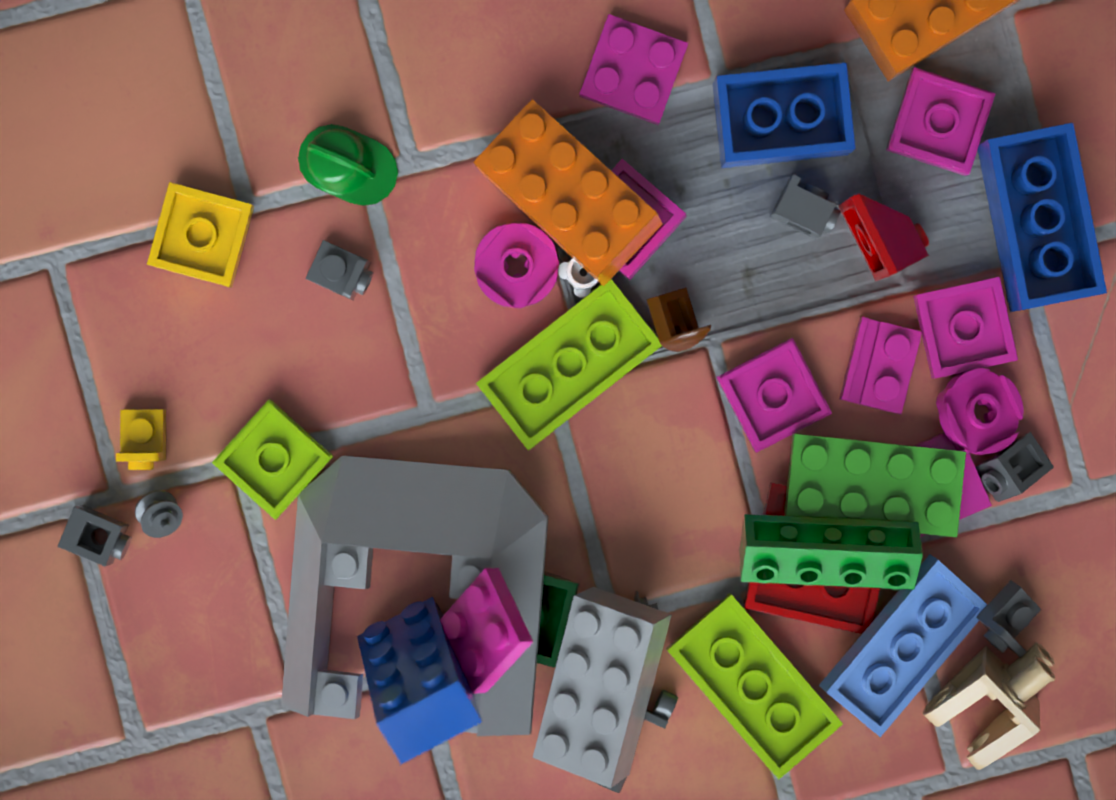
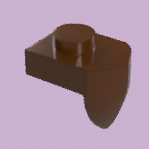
M686 287L646 299L659 342L664 348L673 352L684 351L697 345L709 333L711 325L698 327Z

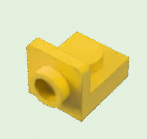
M166 409L120 410V452L116 453V462H128V470H153L154 462L166 460Z

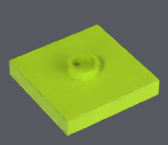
M269 399L214 459L212 464L273 519L277 520L334 455L273 400Z

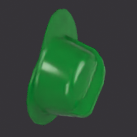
M334 124L320 126L309 133L300 146L298 155L299 167L306 181L317 189L344 201L361 206L377 204L387 198L396 185L398 170L396 160L389 149L377 140L352 129Z

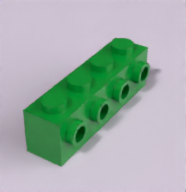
M744 514L739 547L741 582L915 590L923 556L919 523Z

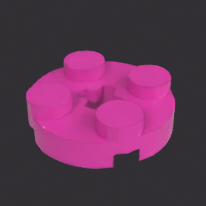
M511 223L498 226L483 237L475 252L474 271L478 285L490 300L501 306L522 309L537 304L551 292L557 281L559 260L555 246L542 230L533 225ZM510 255L513 258H518L520 255L525 256L527 260L524 266L528 270L524 276L518 273L513 277L509 276L506 273L509 265L505 262L507 257Z
M977 368L958 374L948 382L946 388L936 398L939 419L945 435L958 451H965L966 454L985 455L1007 448L1015 441L1019 433H1015L1018 428V421L1023 419L1024 407L1018 389L1010 379L1004 375L998 376L994 372H990V369ZM976 402L979 406L986 405L989 412L984 414L985 423L977 419L974 414Z

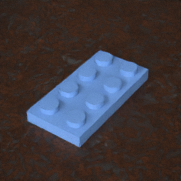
M929 554L920 565L915 590L900 589L819 686L881 737L978 623L979 620L976 617L988 604L943 563Z

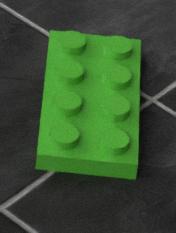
M792 434L784 516L918 522L920 534L957 537L966 452Z

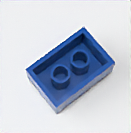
M847 62L716 76L712 84L721 168L847 156L856 149Z

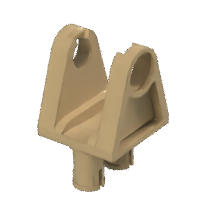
M1035 642L1021 658L1019 657L1009 666L1004 664L986 646L927 703L922 713L936 727H939L985 695H988L992 700L998 698L1006 709L967 748L970 752L966 757L977 770L985 768L1041 730L1040 700L1035 694L1050 681L1055 680V675L1050 669L1055 664L1054 659L1041 644Z

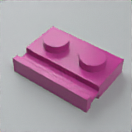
M860 317L839 400L901 415L922 332Z

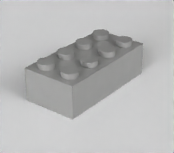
M591 587L574 595L533 758L609 788H612L629 776L672 614L596 587Z

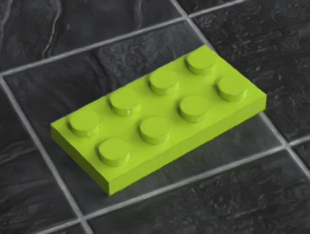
M611 279L604 287L600 285L480 379L476 385L529 451L662 345L657 336Z
M731 593L666 648L778 780L843 725L840 719Z

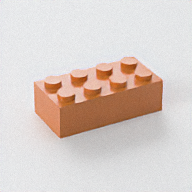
M851 0L844 11L889 82L1020 0Z
M533 99L473 161L479 171L603 287L662 225L658 213Z

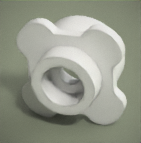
M574 259L561 263L558 268L559 276L570 282L574 287L573 292L577 297L585 298L588 296L591 288L598 281L589 273L586 276H581L580 269L583 267Z

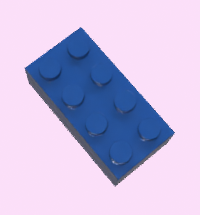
M1068 123L992 138L979 144L978 154L1010 312L1107 293L1074 124Z
M433 597L423 602L417 601L408 605L402 613L385 622L379 621L371 624L362 634L357 636L376 724L401 764L482 723L475 696L439 621L444 615Z

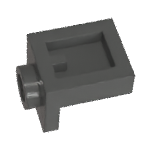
M323 240L305 279L354 301L357 293L362 296L365 294L374 272L368 270L371 264L369 260Z
M1029 432L1020 436L995 457L981 462L975 468L982 479L985 489L992 494L997 502H1001L1022 494L1052 470L1054 466L1032 433Z
M1010 580L976 618L988 629L983 636L996 649L1004 653L1009 648L1021 658L1026 651L1014 638L1041 611V608L1019 585Z

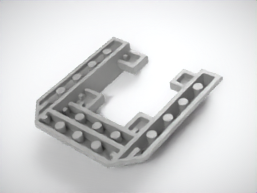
M341 456L299 494L281 707L307 717L322 715L348 719L359 718L363 674L328 670L334 586L369 589L371 585L373 548L451 555L452 567L449 598L458 599L485 568H499L534 641L487 693L474 694L482 723L465 732L477 733V736L531 734L549 517L510 470Z

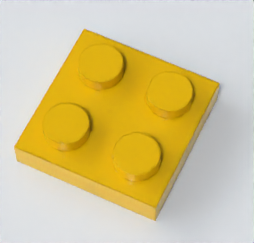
M169 182L147 265L232 288L254 205Z

